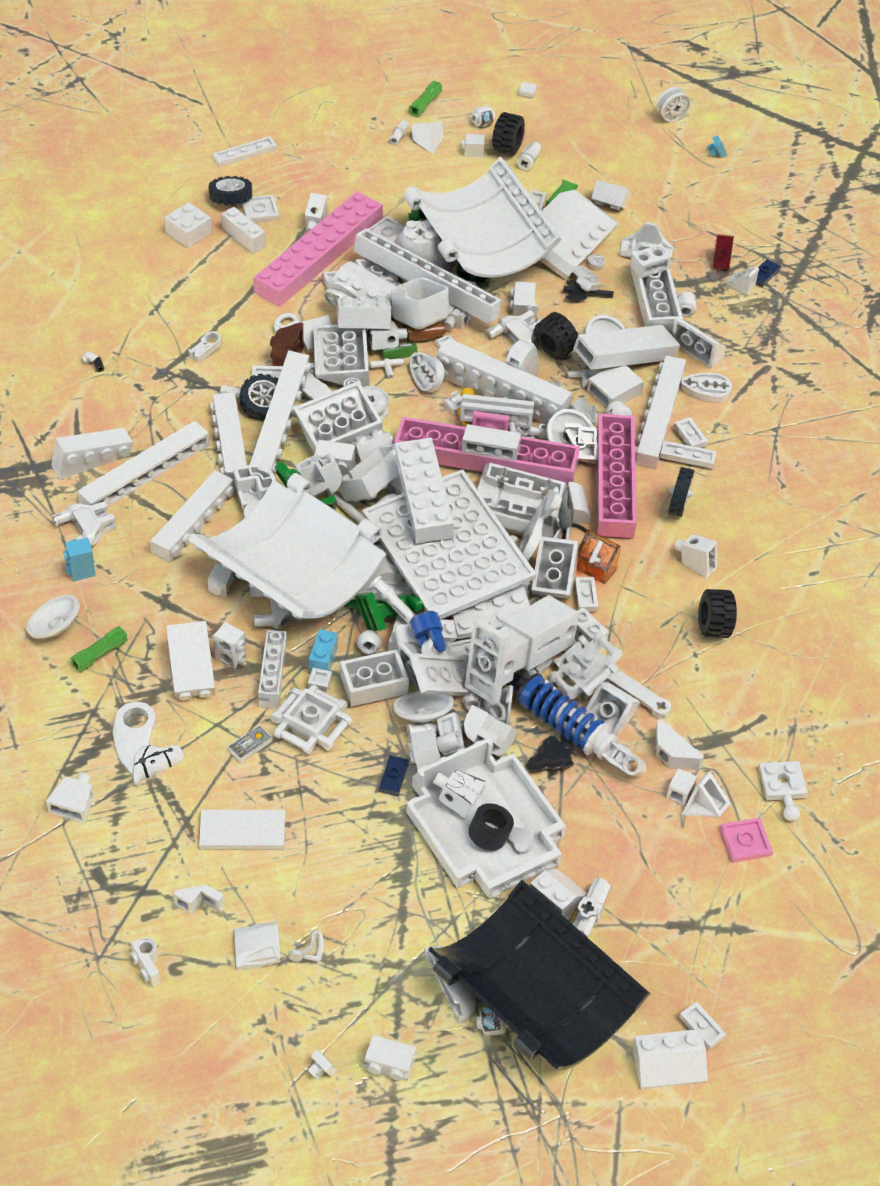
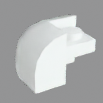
M330 453L324 456L316 454L295 465L301 476L312 482L313 486L310 492L312 496L320 495L328 488L332 494L341 484V471Z
M259 464L233 468L236 494L242 510H244L248 503L259 501L263 498L272 481L276 480L271 470L268 471L265 468H261Z
M474 705L471 706L464 722V731L467 737L474 743L489 738L493 743L492 753L496 756L503 755L509 749L518 733L513 727L495 719L491 714Z

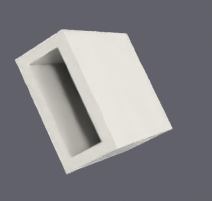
M626 365L610 367L589 378L587 391L607 408L614 401L626 403L641 395L644 381Z

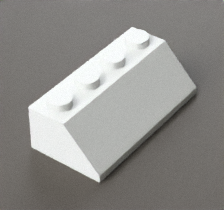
M351 261L341 266L332 281H342L351 286L360 296H367L369 299H376V297L380 296L386 297V299L390 300L392 320L391 289L396 286Z

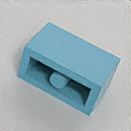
M88 537L66 542V551H63L65 562H68L65 564L67 575L71 574L73 581L96 576L93 551Z
M319 629L309 657V674H311L313 668L331 670L338 649V633Z

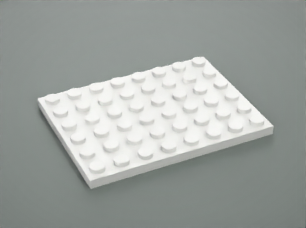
M463 469L442 477L454 522V538L416 544L404 493L362 510L365 519L382 528L383 532L379 541L417 598L420 597L423 601L425 611L437 612L440 619L536 579L535 571Z

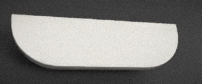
M434 945L424 948V953L432 969L438 959L428 949L430 947L441 948L443 946ZM435 973L459 1024L470 1019L476 1010L475 995L459 980L449 986Z

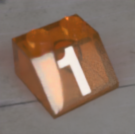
M588 529L578 547L577 570L590 577H594L596 581L606 584L617 571L621 546Z

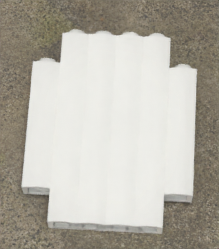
M489 738L477 741L468 748L460 749L448 757H442L437 762L425 765L417 770V773L412 778V787L419 797H414L407 802L406 813L456 888L476 880L487 898H492L507 889L516 887L521 880L532 879L544 870H550L559 865L562 853L554 842L565 836L566 825L514 754L503 756L498 761H495L492 756L493 743ZM458 769L487 781L480 797L466 819L440 801L439 797L443 789L433 784L438 773L450 778L454 770ZM486 803L498 804L511 813L514 819L513 828L520 827L535 830L531 850L527 853H520L515 849L514 843L509 840V837L505 845L498 850H486L477 846L469 837L468 829L478 807ZM485 822L490 827L499 829L494 824Z

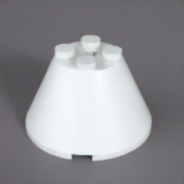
M429 220L408 221L394 243L448 272L451 270L452 262H447L438 249L442 239ZM401 278L402 282H408V280Z

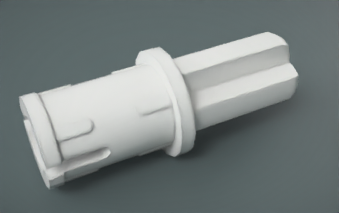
M402 120L398 127L394 128V133L389 138V142L392 145H397L400 139L405 136L409 122Z

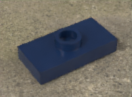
M766 259L758 267L756 284L764 287L780 271L781 266Z
M389 755L379 786V792L399 797L409 766L408 759Z

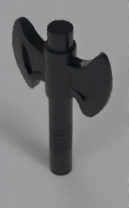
M567 280L566 283L569 286H563V292L568 293L565 298L569 300L587 299L586 295L613 298L614 291L608 290L585 291L576 282L577 280Z

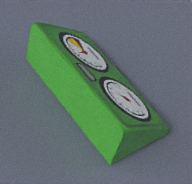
M414 342L399 344L398 347L380 349L383 360L386 358L399 359L411 357L414 352H417L418 347Z

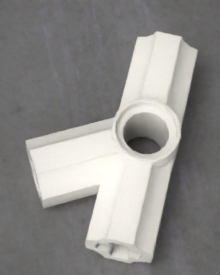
M602 878L593 880L586 897L584 896L578 905V915L573 923L587 937H589L595 922L599 921L604 908V902L611 889V885L607 880Z

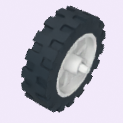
M219 177L212 180L208 185L210 200L214 203L217 202L219 205L228 206V204H231L232 206L243 204V202H248L252 198L251 181L249 182V179H244V177Z
M260 373L257 376L252 375L250 379L244 381V385L242 384L239 403L243 407L242 410L245 413L247 412L249 417H255L256 420L264 419L265 421L271 403L269 400H272L273 395L269 394L271 392L274 394L279 380L277 377L273 378L270 374L263 375ZM250 394L255 395L257 397L252 399Z
M685 467L680 468L676 484L673 485V488L669 487V491H672L671 494L673 495L668 514L682 517L687 499L690 496L694 497L690 487L695 470Z

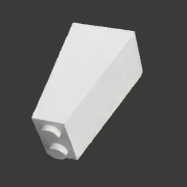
M206 621L166 625L175 699L189 700L191 697L196 696L207 698L215 694Z

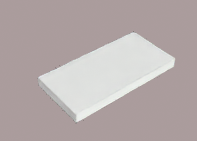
M201 810L200 849H284L285 810Z

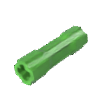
M435 80L432 81L421 96L409 106V113L416 117L420 116L428 104L442 92L441 83Z
M120 626L115 627L106 633L103 638L70 657L73 667L78 672L83 671L102 655L128 640L126 632Z

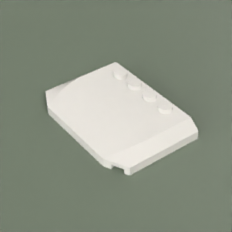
M575 189L559 193L542 212L563 240L540 261L567 281L573 274L574 267L579 266L607 236L613 233L620 223Z

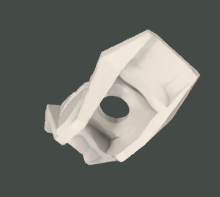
M648 222L637 232L622 239L619 256L631 258L632 251H641L660 244L672 256L674 248L663 237L657 225Z

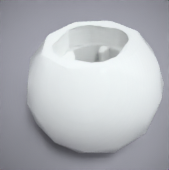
M366 630L359 635L357 646L361 652L370 655L380 649L382 640L377 632Z

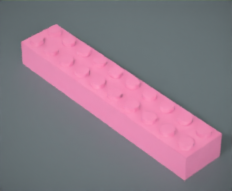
M358 191L254 276V293L281 307L353 246L357 233L370 228L383 219V204Z
M402 417L394 443L432 437L439 465L483 472L485 464L494 463L562 481L567 485L568 482H574L580 446L521 436L516 462L463 453L462 439L466 427Z

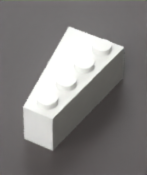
M125 428L56 438L51 466L59 480L130 456L133 442Z

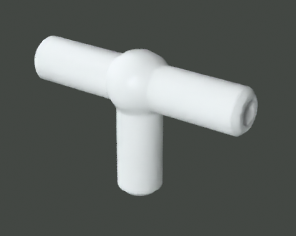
M386 358L380 361H370L369 367H384L387 377L392 378L394 374L391 366L403 365L404 360L402 358Z
M583 369L581 371H568L567 377L582 378L583 388L588 389L589 377L602 372V370Z

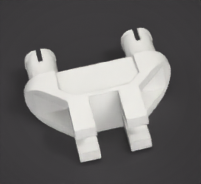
M531 310L520 316H505L499 319L496 325L487 329L486 334L490 339H493L499 334L505 333L515 343L518 340H523L534 344L536 339L534 328L541 320L535 322L533 319L535 314Z
M105 501L91 506L77 503L68 506L67 510L52 515L56 526L72 521L82 534L67 540V542L88 537L92 547L98 543L102 534L116 529L115 517L107 512L108 506Z
M250 587L251 598L265 597L263 595L264 592ZM271 599V614L254 615L255 628L272 626L274 629H281L292 620H298L292 616L290 610L279 607L277 605L278 602Z

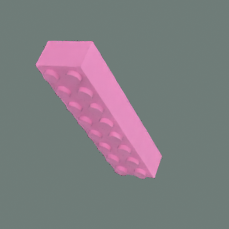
M599 414L597 422V536L634 538L636 529L634 416Z

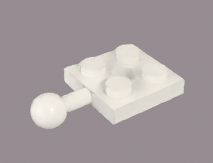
M799 761L759 763L758 770L766 800H784L786 808L783 811L785 819L791 822L796 821L800 816V811L798 807L794 806L792 799L807 798L808 795ZM783 778L786 779L788 782L782 783L778 779Z

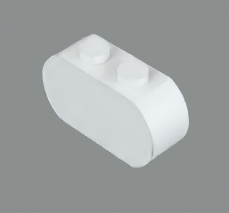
M518 340L510 349L506 363L536 376L540 367L536 346L531 342L527 343L523 340Z

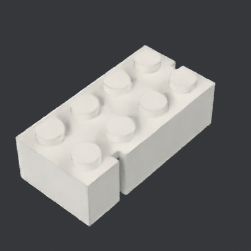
M395 443L378 446L352 468L348 474L342 477L339 490L345 502H358L362 499L371 500L377 496L379 491L385 489L390 481L398 478L399 471L395 458Z

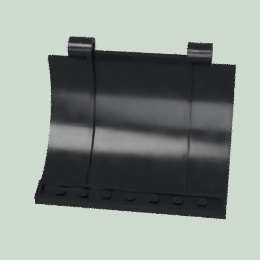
M523 880L512 890L507 900L495 913L473 932L446 947H430L428 949L438 959L433 967V971L449 986L459 980L518 1035L513 1043L517 1050L529 1061H533L540 1054L556 1070L569 1069L591 1056L617 1033L651 994Z

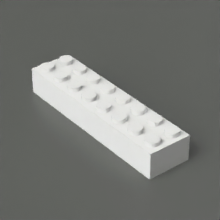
M449 338L438 350L437 358L443 364L445 380L463 388H471L474 393L481 396L533 401V419L548 424L549 419L556 412L570 409L572 392Z

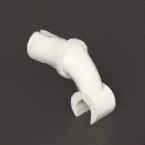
M540 424L538 427H533L532 425L531 428L520 427L523 433L528 432V435L538 436L542 439L547 438V424Z

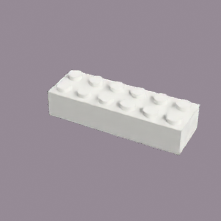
M630 266L644 326L663 325L672 334L675 318L678 317L683 320L670 269L640 278Z
M432 437L395 443L396 463L416 544L454 538V522Z

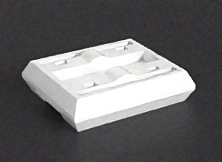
M487 463L482 473L478 492L507 532L523 536L542 499L545 497L541 494L546 495L549 490L557 487L559 489L558 494L562 497L563 492L568 490V485L562 481L494 463ZM560 505L557 510L552 512L549 518L544 520L541 537L554 538L559 524L558 513Z

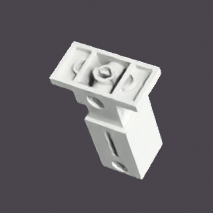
M548 595L503 620L502 628L499 630L481 619L475 620L473 623L465 687L491 704H498L500 702L502 686L513 680L514 672L521 668L529 671L574 644L579 612Z

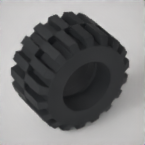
M507 112L500 114L492 136L494 151L509 155H515L518 152L525 132L523 116Z
M551 312L538 322L534 328L537 342L551 357L561 360L574 350L578 332L570 320L561 313Z
M706 589L701 596L698 609V622L702 635L711 638L731 637L737 619V605L734 594L731 590Z

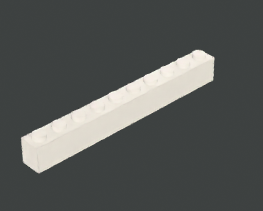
M367 228L356 234L354 252L408 281L416 278H428L449 288V303L481 319L483 322L489 324L499 317L501 299Z

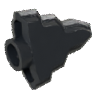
M550 735L543 740V745L538 747L537 754L528 760L525 768L528 772H541L545 769L556 770L562 768L565 770L573 767L574 763L571 759L572 749L567 741L560 742L555 736Z

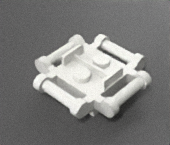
M601 632L595 633L591 642L581 635L571 648L559 658L556 657L553 660L559 670L551 672L549 680L553 684H557L565 692V695L570 697V700L575 699L582 692L589 697L593 694V690L612 673L615 674L619 671L614 663L622 657L623 652L607 641L605 635ZM600 646L609 652L607 657L597 650ZM567 677L574 686H569L563 679Z
M314 684L309 689L305 688L303 691L292 688L288 698L277 711H273L270 715V719L274 723H280L275 730L274 736L297 745L307 754L313 751L317 743L325 750L330 751L334 746L335 740L353 722L349 715L343 713L347 708L348 702L343 699H336L319 690V687ZM335 720L340 721L328 737L323 736ZM288 728L292 729L293 734L287 732L286 730Z

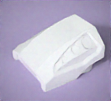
M277 920L234 929L237 970L259 969L266 965L271 966L281 962Z

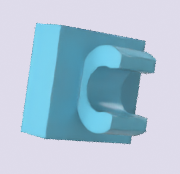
M719 136L713 137L714 143L708 145L711 156L714 157L718 153L721 158L727 156Z

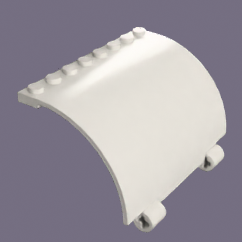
M501 156L489 167L490 170L485 175L458 190L445 193H428L410 185L409 189L404 192L403 197L412 210L421 208L442 239L438 249L445 260L452 262L457 259L463 269L470 274L488 278L514 274L542 259L563 240Z
M294 473L287 482L288 487L273 480L256 507L230 530L209 538L203 534L191 533L189 541L195 544L194 548L202 552L205 551L210 559L222 563L221 566L235 572L237 578L248 581L250 587L261 590L266 598L277 601L279 607L290 610L292 616L300 620L303 618L312 619L327 616L347 604L369 582L387 554L373 545L382 535L383 530L381 527L368 519H363L357 525L309 494L312 490V482L298 473Z

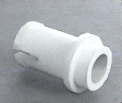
M225 384L221 386L220 394L234 392L235 398L239 399L241 388Z

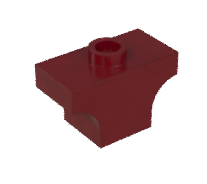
M717 234L713 252V268L730 269L733 235Z

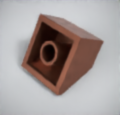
M302 322L278 329L275 336L271 337L270 346H272L270 359H272V366H283L288 350L302 353L304 349V328Z

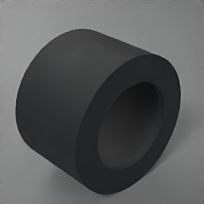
M483 804L478 807L468 829L469 837L480 848L498 850L505 845L514 826V819L507 809L498 804ZM485 822H489V823H491V824H494V825L497 826L499 829H497V828H492V827H490L489 825H487Z

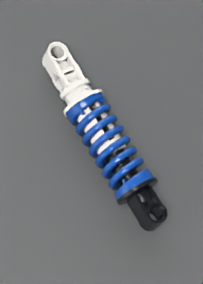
M520 670L514 672L513 680L506 685L513 686V690L518 693L516 703L519 706L532 711L533 715L540 717L552 729H557L560 735H565L568 741H573L576 747H582V751L587 756L595 753L599 759L608 760L611 764L632 776L639 777L645 773L646 763L632 753L629 748L618 742V736L609 733L610 724L601 719L594 721V714L588 713L586 715V708H578V703L576 701L570 702L568 695L561 697L562 691L560 689L553 690V684H546L545 679L540 673H535L528 677ZM636 761L638 763V768L636 771L633 772L631 770V765L633 762Z

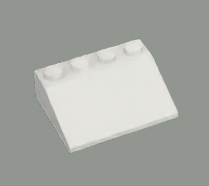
M338 324L313 326L316 378L344 385V381L348 378H357L360 380L362 387L370 386L366 329L338 328Z
M359 381L293 407L314 455L319 440L350 444L358 436L371 435V432L377 429L383 430V422Z

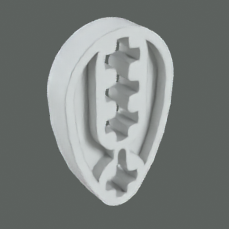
M414 352L411 355L410 369L417 386L427 392L438 390L444 379L442 362L435 356L422 352Z
M697 373L683 377L680 389L696 399L719 403L729 398L732 384L722 374Z

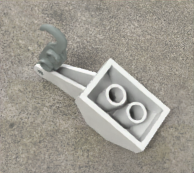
M565 490L562 495L558 513L559 528L554 538H540L535 566L536 579L532 583V594L568 599L571 597L577 570L579 544L578 541L569 540L572 516L571 509H568L567 506L568 490ZM564 533H567L566 540L562 539Z

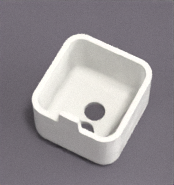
M416 278L392 288L391 304L393 318L419 330L446 319L449 315V288L428 278Z

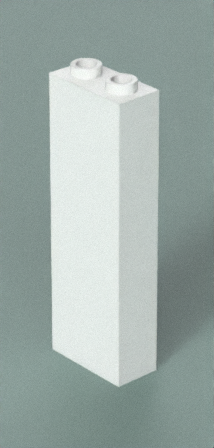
M663 325L579 334L573 349L587 366L594 370L664 361L666 355L671 357L677 356L680 344Z

